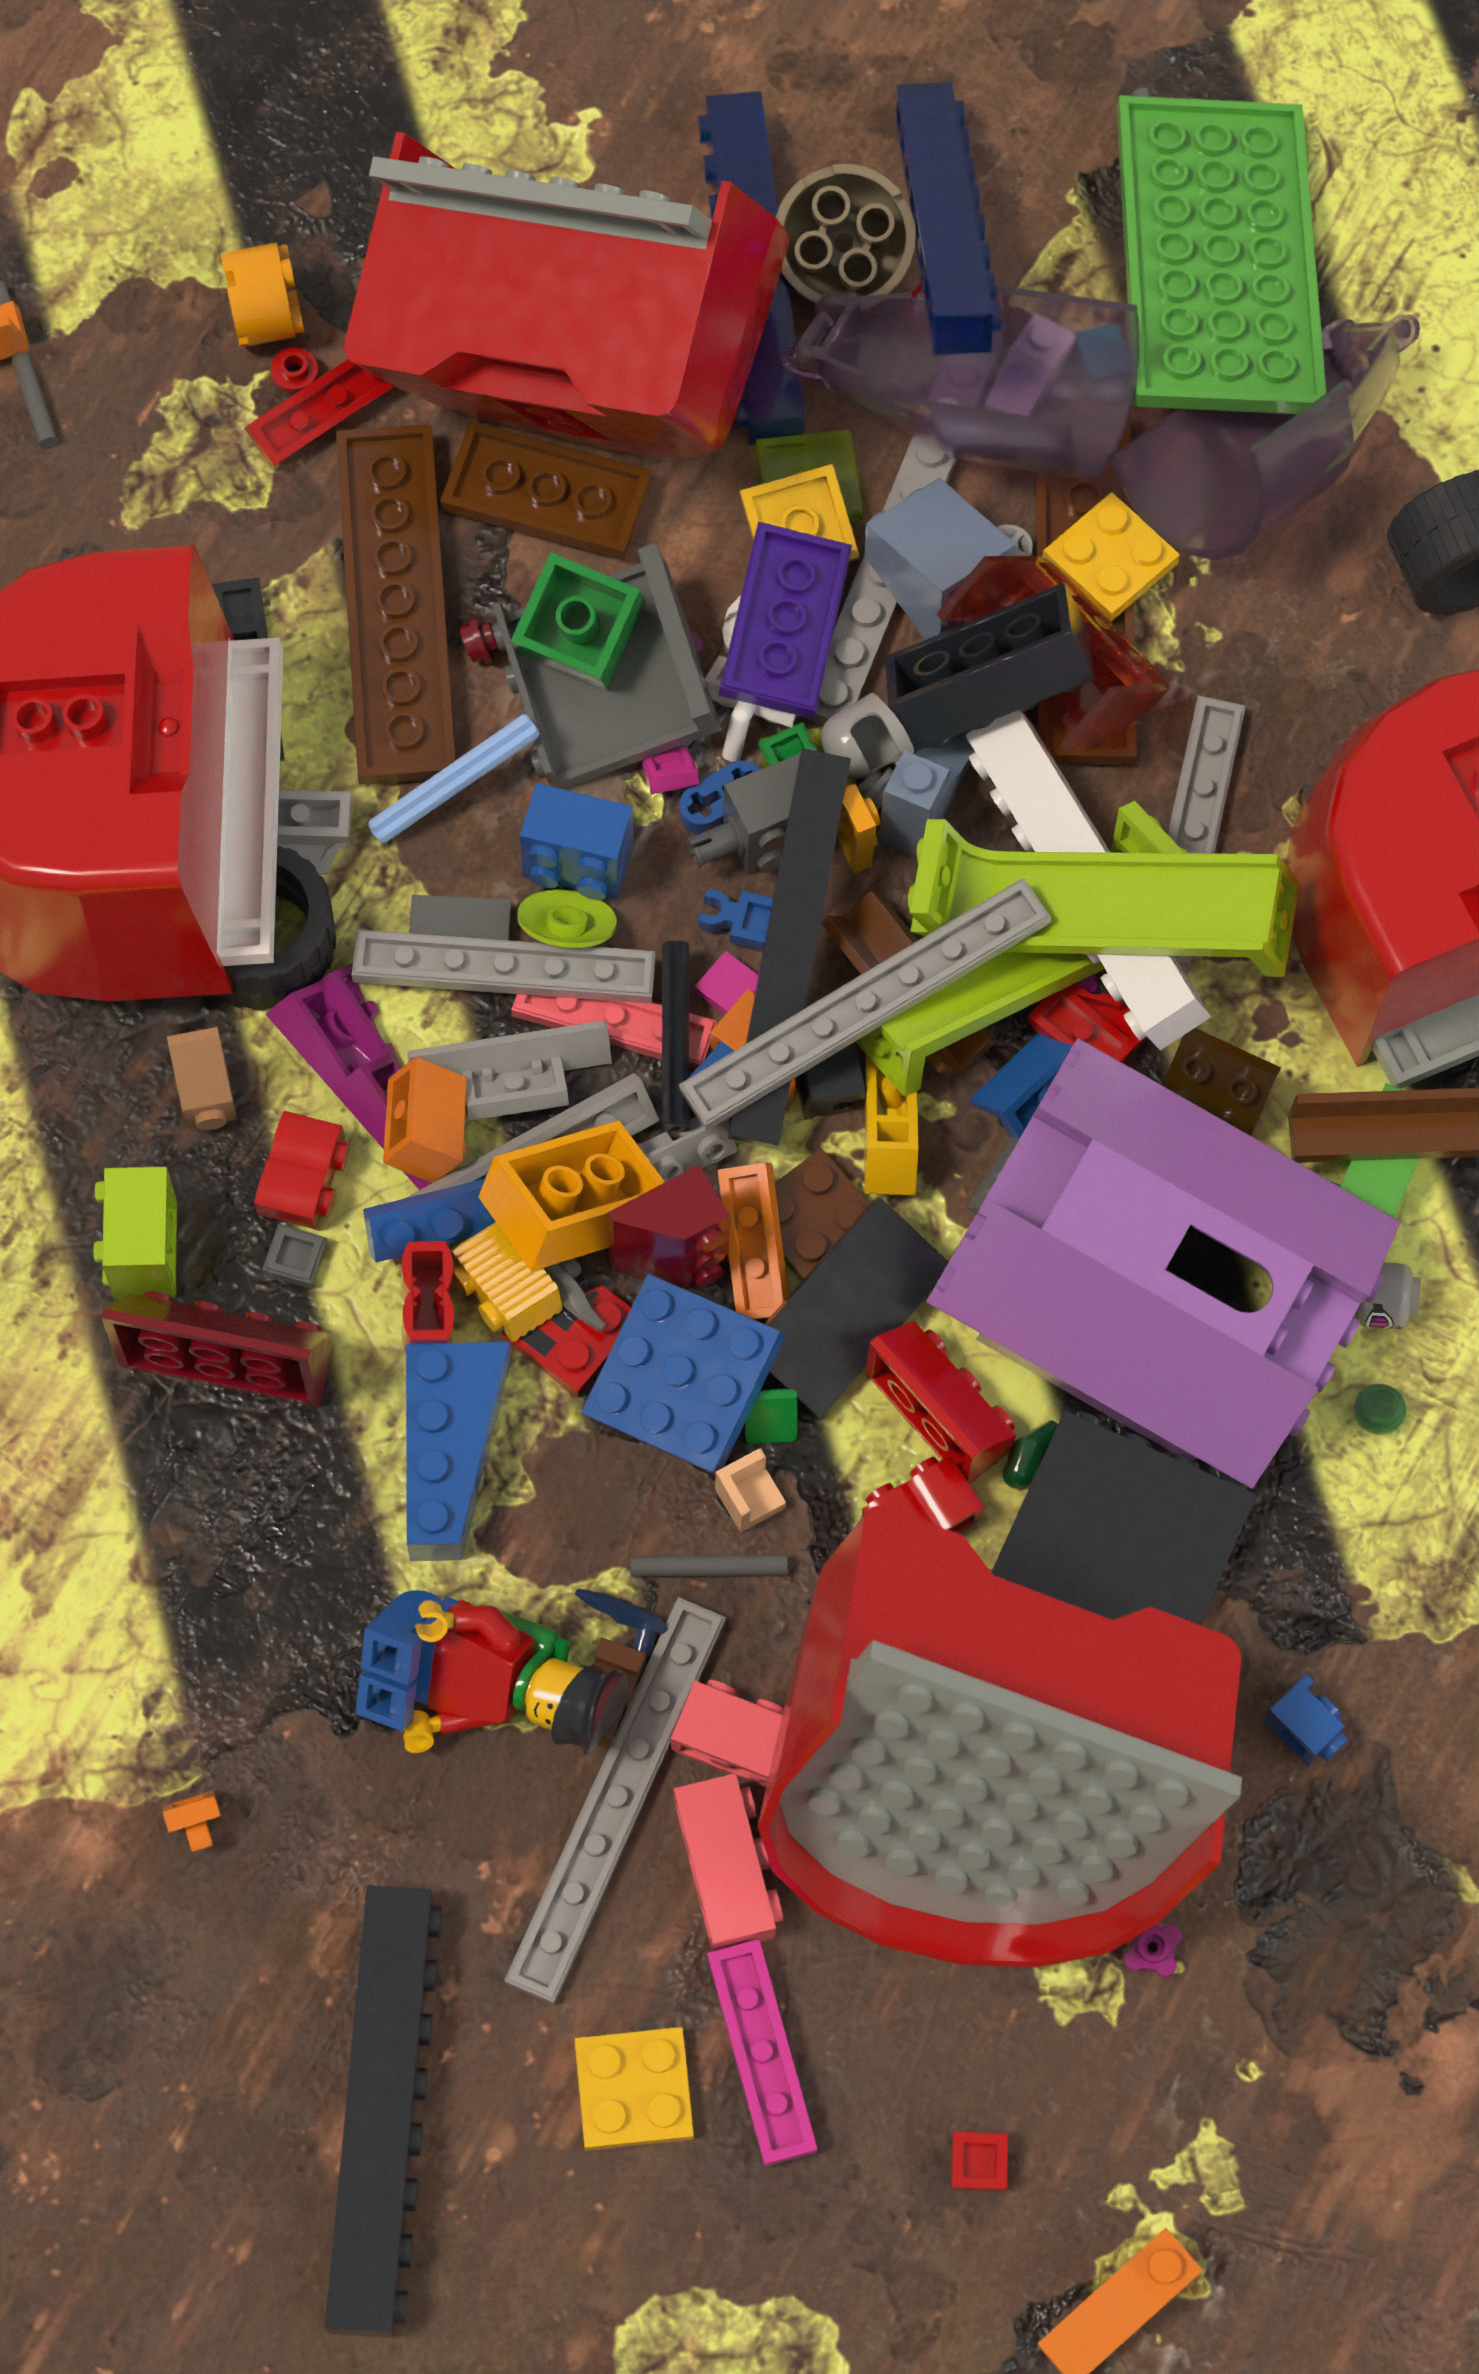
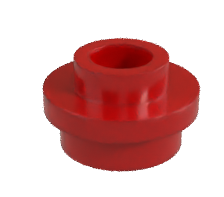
M301 348L285 349L278 353L271 363L273 382L278 388L288 394L294 395L318 378L319 371L315 357L307 350ZM291 366L302 367L299 371L290 372L287 370V368Z

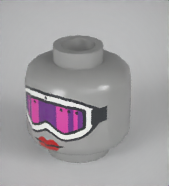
M1384 1262L1380 1274L1385 1276L1384 1282L1371 1303L1363 1301L1356 1311V1319L1360 1320V1325L1364 1327L1403 1329L1408 1324L1410 1318H1418L1421 1278L1413 1277L1411 1268L1406 1264Z

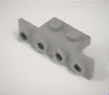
M605 1021L411 1050L407 1054L408 1062L417 1056L467 1077L466 1104L469 1121L567 1106L569 1101L564 1071L612 1064L609 1033Z

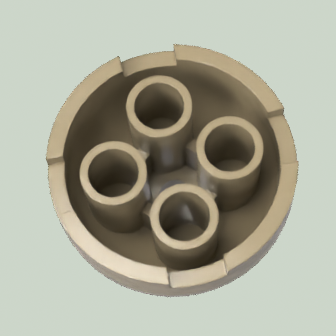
M834 164L817 170L800 179L786 194L778 209L776 218L791 237L781 273L796 293L818 307L834 311H855L872 306L883 300L897 288L911 265L916 243L915 223L911 210L897 186L887 177L873 169L855 164ZM841 236H847L853 242L852 249L846 253H841L835 248V241Z

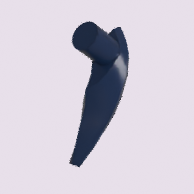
M577 1589L575 1595L596 1610L609 1615L618 1624L636 1628L632 1649L646 1653V1658H651L656 1634H663L668 1629L659 1617L606 1594Z

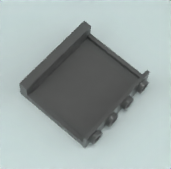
M656 542L637 549L642 563L608 575L640 589L646 604L607 691L519 654L511 643V639L526 607L507 614L500 602L493 604L498 622L491 625L492 633L500 651L507 650L511 664L504 667L505 675L514 694L520 692L524 707L517 709L518 717L527 714L539 730V736L534 740L537 749L530 751L534 768L540 779L547 777L556 788L567 789L722 730L667 560Z

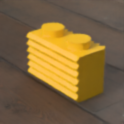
M496 1222L450 1250L455 1267L452 1275L455 1285L465 1297L472 1293L481 1302L478 1310L485 1323L493 1332L501 1328L511 1341H517L520 1336H525L529 1330H534L537 1325H542L545 1320L551 1319L554 1314H559L562 1311L563 1307L556 1283L552 1281L544 1268L531 1271Z

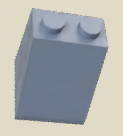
M941 478L936 479L924 488L914 490L906 499L887 511L877 513L866 523L865 558L925 640L1012 604L1016 544Z

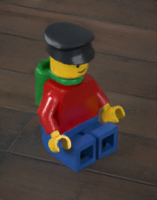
M412 1590L399 1595L365 1628L361 1669H364L359 1677L355 1714L399 1731H404L403 1737L406 1750L411 1753H421L432 1747L434 1732H438L441 1736L478 1727L507 1723L517 1710H526L530 1722L551 1730V1738L555 1744L580 1746L584 1754L589 1755L618 1718L627 1698L628 1681L626 1675L620 1669L606 1672L594 1664L582 1668L568 1663V1653L571 1649L569 1647L570 1642L561 1638L558 1631L502 1611L492 1605H473L464 1600L457 1601L449 1597L442 1601L431 1592ZM415 1701L427 1705L429 1709L435 1710L434 1716L429 1717L426 1712L414 1710Z

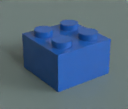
M536 783L520 833L523 877H527L534 884L545 888H555L559 885L575 889L582 896L594 900H602L605 897L618 900L633 851V806Z

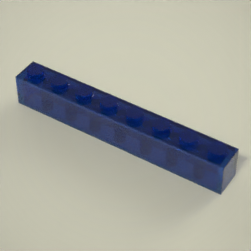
M952 82L896 85V129L909 208L915 223V245L933 355L992 352L993 332L1001 331L1000 303L995 302L994 272H990L989 243H981L985 241V222L983 213H979L978 184H974L973 156H969L968 128H964L963 100H955Z
M761 91L706 96V115L697 116L700 144L708 143L710 155H703L705 184L714 183L715 195H708L709 218L713 219L722 181L732 182L776 217L778 209ZM780 272L742 399L736 411L737 428H746L748 446L805 441L806 412L788 281L782 272Z

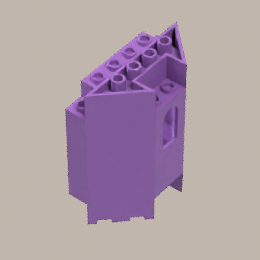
M1077 1038L926 1302L979 1332L976 1338L977 1341L1172 1453L1181 1454L1193 1460L1198 1458L1253 1489L1287 1435L1289 1434L1296 1438L1311 1412L1306 1408L1316 1391L1322 1392L1334 1372L1336 1366L1328 1361L1338 1344L1344 1348L1347 1347L1361 1322L1353 1317L1359 1305L1363 1301L1371 1303L1383 1284L1385 1276L1380 1274V1271L1401 1222ZM1189 1226L1258 1264L1268 1273L1272 1282V1295L1264 1308L1252 1313L1239 1312L1165 1270Z

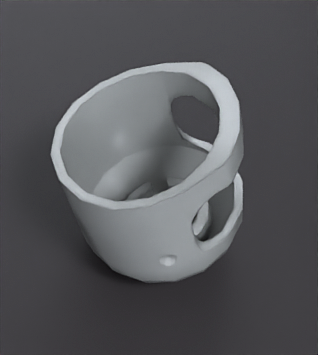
M873 692L833 715L826 721L821 731V742L825 753L851 758L848 773L849 779H863L872 775L885 765L899 760L904 750L914 754L913 745L904 727L890 708Z

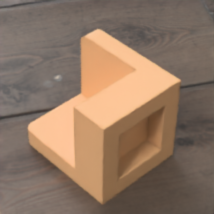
M761 1448L716 1471L715 1490L740 1533L786 1509V1502L766 1469V1456Z

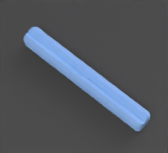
M527 714L521 715L370 819V830L378 841L386 843L537 739L539 736L538 728Z

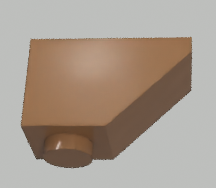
M214 1027L167 1036L187 1129L197 1128L202 1131H210L223 1127L227 1121L237 1120L227 1064L218 1028Z

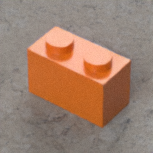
M415 1056L388 1079L384 1164L434 1183L462 1163L466 1153L464 1122L468 1111L466 1104L467 1077Z

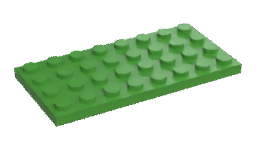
M1119 95L1116 111L1134 407L1324 415L1327 406L1302 104Z

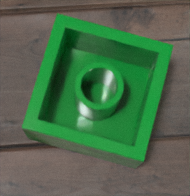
M550 552L514 632L511 643L519 654L607 691L646 601L640 589Z

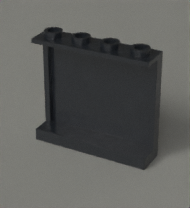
M1064 1410L991 1571L992 1574L1111 1620L1151 1606L1200 1625L1257 1494L1248 1491L1247 1486L1228 1475L1221 1474L1219 1477L1200 1470V1465L1187 1456L1174 1453L1170 1457L1152 1449V1444L1139 1435L1126 1432L1122 1436L1104 1428L1105 1424L1091 1414L1076 1412L1074 1415Z

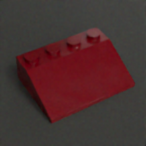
M147 1291L144 1293V1296L128 1293L103 1310L101 1319L119 1367L320 1407L334 1348L331 1335L324 1333V1329L316 1324L302 1321L295 1322L294 1326L275 1323L272 1317L254 1311L245 1312L244 1316L225 1313L224 1309L219 1305L204 1301H197L194 1303V1306L175 1303L171 1296L155 1291Z

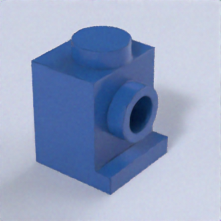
M1306 1674L1269 1710L1263 1722L1309 1767L1319 1756L1328 1762L1343 1748L1349 1739L1342 1733L1345 1726L1339 1721L1341 1718L1340 1712L1326 1697L1322 1695L1315 1697L1309 1691L1314 1681Z

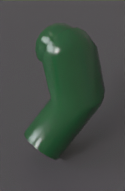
M1049 1420L1021 1436L1012 1444L1008 1462L1002 1471L1003 1480L1009 1487L1020 1489L1031 1485L1058 1423Z

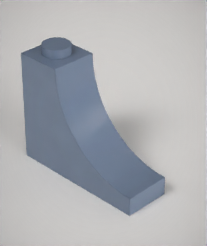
M974 729L953 736L946 743L935 748H924L915 754L906 750L903 751L883 792L879 842L917 857V845L919 840L924 837L927 819H944L971 764L968 756L975 751L965 735Z

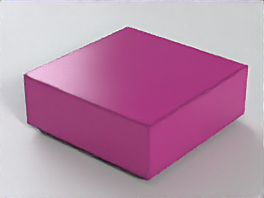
M688 746L673 748L641 760L642 771L651 794L699 784L697 768Z
M725 951L694 986V993L725 1016L747 989L755 994L758 974Z

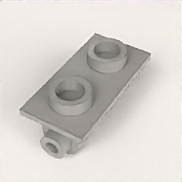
M698 1117L689 1120V1127L686 1130H676L680 1138L675 1141L670 1138L667 1132H664L644 1143L637 1144L665 1182L697 1165H700L703 1169L737 1152L735 1140L727 1139L730 1127L729 1118L706 1131Z

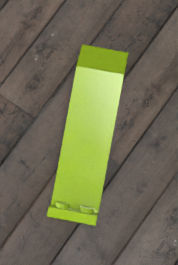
M1136 801L1119 808L1110 848L1111 853H1188L1184 848L1179 847L1162 829L1160 823L1153 816H1149ZM1003 952L855 1042L896 1089L906 1097L921 1089L926 1056L1105 969L1101 961L1093 964L1086 954Z
M927 819L924 837L919 840L917 845V860L919 864L915 884L911 885L908 893L909 913L913 916L910 930L912 933L927 936L1024 878L1050 915L1051 924L1004 952L1249 957L1264 976L1285 977L1300 882L1278 854L992 851L976 847L965 841L946 819Z

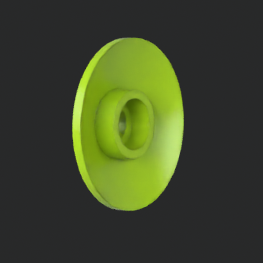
M547 890L532 894L520 903L517 913L518 923L528 935L543 943L564 948H585L601 944L612 937L617 924L614 911L605 902L584 897L577 891Z

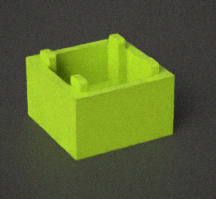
M167 1167L104 1168V1181L96 1182L95 1199L97 1202H104L103 1241H96L94 1243L93 1252L94 1260L102 1262V1282L104 1286H110L114 1299H120L128 1293L144 1296V1293L147 1291L160 1292L176 1298L177 1199Z

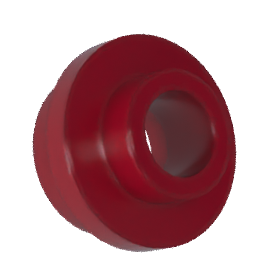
M478 615L469 618V624L460 627L467 653L473 663L484 660L486 663L493 662L495 660L493 651L499 648L492 633V623L490 621L482 623Z

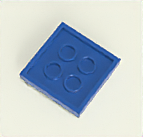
M647 1274L581 1413L597 1422L716 1475V1471L724 1467L786 1335L779 1330Z

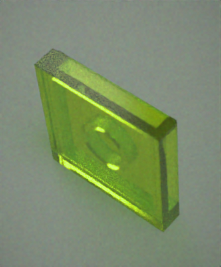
M850 430L756 440L761 484L833 464L849 522L863 521L864 513Z

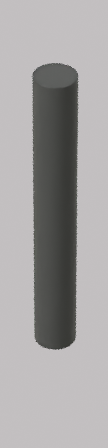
M787 1554L631 1556V1577L787 1575Z

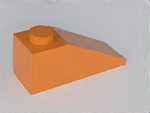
M1165 2228L1039 2341L1037 2346L1061 2374H1089L1192 2283L1203 2270L1171 2232Z

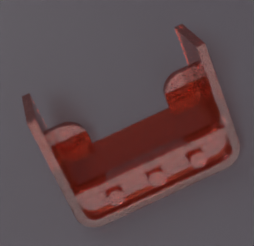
M984 556L937 612L936 615L942 621L964 620L967 623L1065 582L1088 628L1095 679L1086 682L1084 686L1076 691L1069 693L1061 692L1054 695L1067 710L1062 716V721L1066 726L1063 731L1067 738L1061 743V746L1067 752L1099 749L1156 705L1170 689L1164 676L1052 562L1041 556Z

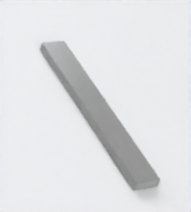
M1022 878L680 1083V1092L707 1131L1051 924V917L1025 879Z
M680 1597L677 1598L666 1622L668 1629L665 1633L661 1634L506 1975L504 1980L506 1985L551 2005L555 2004L671 1746V1736L694 1680L700 1681L726 1623V1617Z

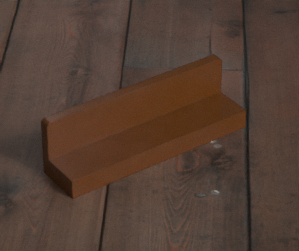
M870 890L844 916L828 915L821 922L861 975L918 941L883 895L876 890ZM985 1027L926 1056V1058L939 1073L963 1074L998 1040Z
M1479 1088L1298 1094L1288 1113L1292 1160L1297 1163L1479 1157Z

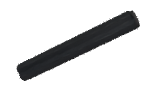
M666 941L662 945V1126L669 1131H682L689 1127V1104L679 1089V1084L689 1079V945L685 941Z

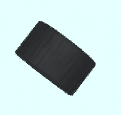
M1474 470L1473 472L1461 474L1441 482L1416 496L1414 500L1406 504L1399 511V514L1393 518L1387 530L1389 545L1415 604L1423 612L1448 615L1479 607V470Z
M277 846L276 896L292 902L303 911L306 917L305 927L290 946L274 954L273 963L224 966L232 983V993L216 994L214 996L229 1002L232 1006L252 1008V1010L273 1008L289 994L320 981L327 969H330L334 960L333 951L336 949V932L327 884L323 876L318 874L316 867L308 859L305 860L297 851L289 847L286 849Z

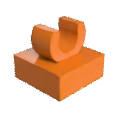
M214 1789L163 1805L162 1813L168 1832L185 1828L192 1852L213 1846L206 1821L220 1817V1808Z

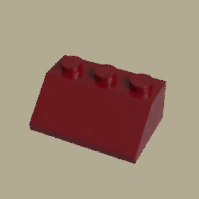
M700 1165L608 1212L609 1260L615 1273L645 1280L647 1274H650L684 1290L696 1284L699 1288L706 1287L724 1275V1269L728 1268L730 1215Z

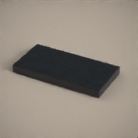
M875 1197L765 1322V1325L779 1330L786 1335L768 1374L784 1389H794L797 1392V1401L815 1418L821 1419L866 1367L870 1341L878 1335L903 1325L934 1289L949 1261L881 1197Z

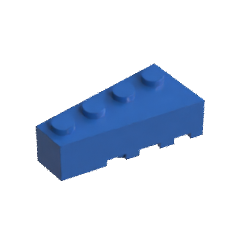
M510 1342L406 1344L407 1549L410 1561H450L463 1559L478 1499V1490L483 1471L486 1467L489 1446L495 1422L498 1419L506 1378H508L512 1362Z

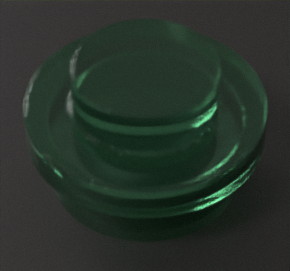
M1373 1384L1364 1388L1357 1396L1354 1403V1415L1358 1424L1365 1431L1375 1435H1387L1401 1426L1406 1415V1404L1402 1395L1395 1388L1385 1384Z

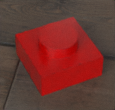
M953 2131L951 2190L1006 2192L1008 2134Z

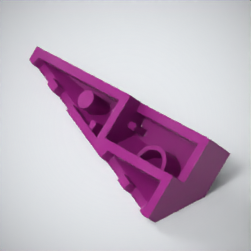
M353 963L331 971L317 983L289 994L265 1015L384 1149L388 1079L400 1070L402 1066L392 1043H385L376 1028L374 1019L379 1014L375 1002L365 1001L359 984L352 981ZM404 1172L419 1190L432 1184L429 1181Z

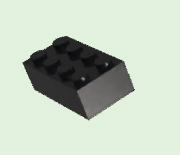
M1065 582L885 656L888 707L904 727L911 740L914 752L924 748L941 746L953 736L971 729H983L993 723L995 719L1015 711L1032 709L1044 699L1061 692L1069 693L1076 691L1084 686L1086 682L1095 679L1088 628Z

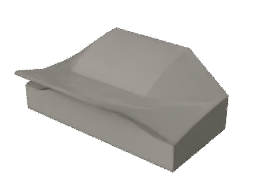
M279 790L277 846L286 849L289 847L297 851L305 860L308 859L316 867L319 875H326L338 851L349 843L352 809L351 792Z

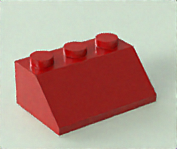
M912 1321L878 1335L869 1343L865 1374L941 1460L949 1456L952 1457L969 1485L1010 1452L1016 1438V1434L1013 1432L1015 1425L1012 1419L1000 1406L995 1405L991 1407L979 1394L981 1392L980 1384L970 1371L964 1367L958 1370L946 1357L948 1350L935 1332L930 1329L924 1332L915 1321Z

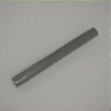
M0 280V305L10 302L11 299L5 282ZM27 350L10 358L39 446L41 448H50L57 444L58 439Z

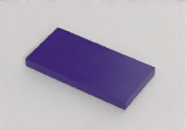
M758 522L718 696L811 719L814 718L852 545Z

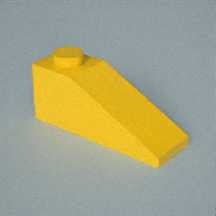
M866 1055L865 1194L915 1195L918 1164L917 1091L904 1097Z

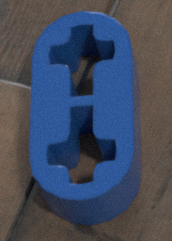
M736 761L699 781L698 785L689 787L683 792L679 803V819L682 826L689 832L700 834L722 825L724 784L756 772L760 768L749 761ZM698 802L702 807L710 805V815L704 817L700 812L692 815L693 803Z

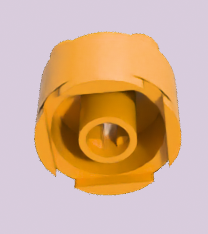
M276 242L221 253L223 271L226 274L227 291L240 348L295 338L296 334L304 333L296 289L287 291L288 288L295 287L287 244L278 246Z

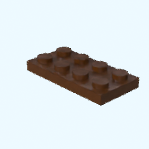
M469 421L440 500L441 511L624 561L652 482V470Z

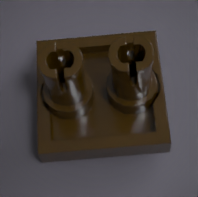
M1194 1028L1182 1036L1162 1086L1252 1137L1281 1067Z

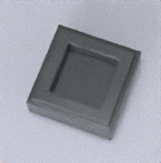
M278 1224L262 1269L263 1275L312 1289L328 1246L327 1238Z

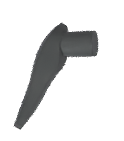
M570 1259L544 1267L545 1272L559 1289L562 1306L582 1322L600 1332L603 1331L606 1324L593 1311L582 1289L574 1280L581 1273L580 1263L576 1259Z

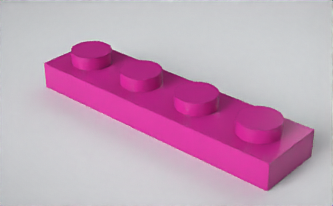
M757 1939L707 1953L708 1963L764 2167L817 2153L818 2149L760 1940Z

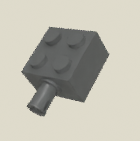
M800 754L724 784L723 824L693 837L686 838L691 857L696 856L693 862L698 868L708 862L736 852L747 875L759 870L765 873L778 869Z

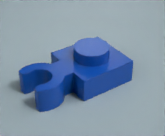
M706 890L704 904L716 906L720 912L714 916L699 913L698 927L707 932H717L723 928L731 929L729 935L730 943L763 950L773 898L741 891L739 902L735 903L731 902L721 891Z

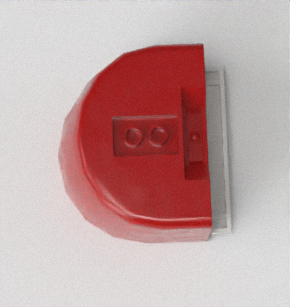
M195 545L91 552L29 569L0 590V972L36 993L100 1001L231 994L232 983L224 966L273 963L283 645L279 637L234 641Z

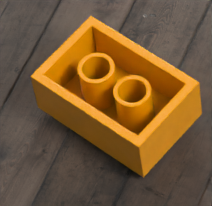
M618 1120L494 1156L478 1198L531 1271H535L609 1248L608 1212L665 1183V1181Z

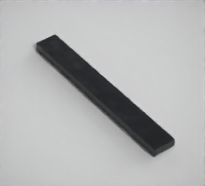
M805 748L801 749L745 1044L805 1008L851 758ZM791 1080L732 1115L727 1139L777 1149L780 1142Z

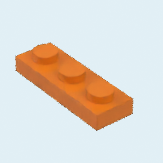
M763 1162L718 1170L721 1201L730 1215L729 1263L735 1309L737 1313L753 1320L767 1319L772 1316L789 1296L772 1163Z

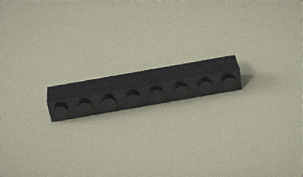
M367 1885L325 2318V2329L329 2334L395 2338L396 2324H406L408 2290H399L401 2267L411 2268L413 2234H404L406 2211L416 2212L418 2198V2178H409L411 2156H421L423 2142V2123L414 2122L416 2101H426L428 2086V2068L419 2067L421 2046H431L433 2013H424L426 1992L436 1991L438 1959H429L430 1939L440 1938L443 1906L434 1905L431 1889Z

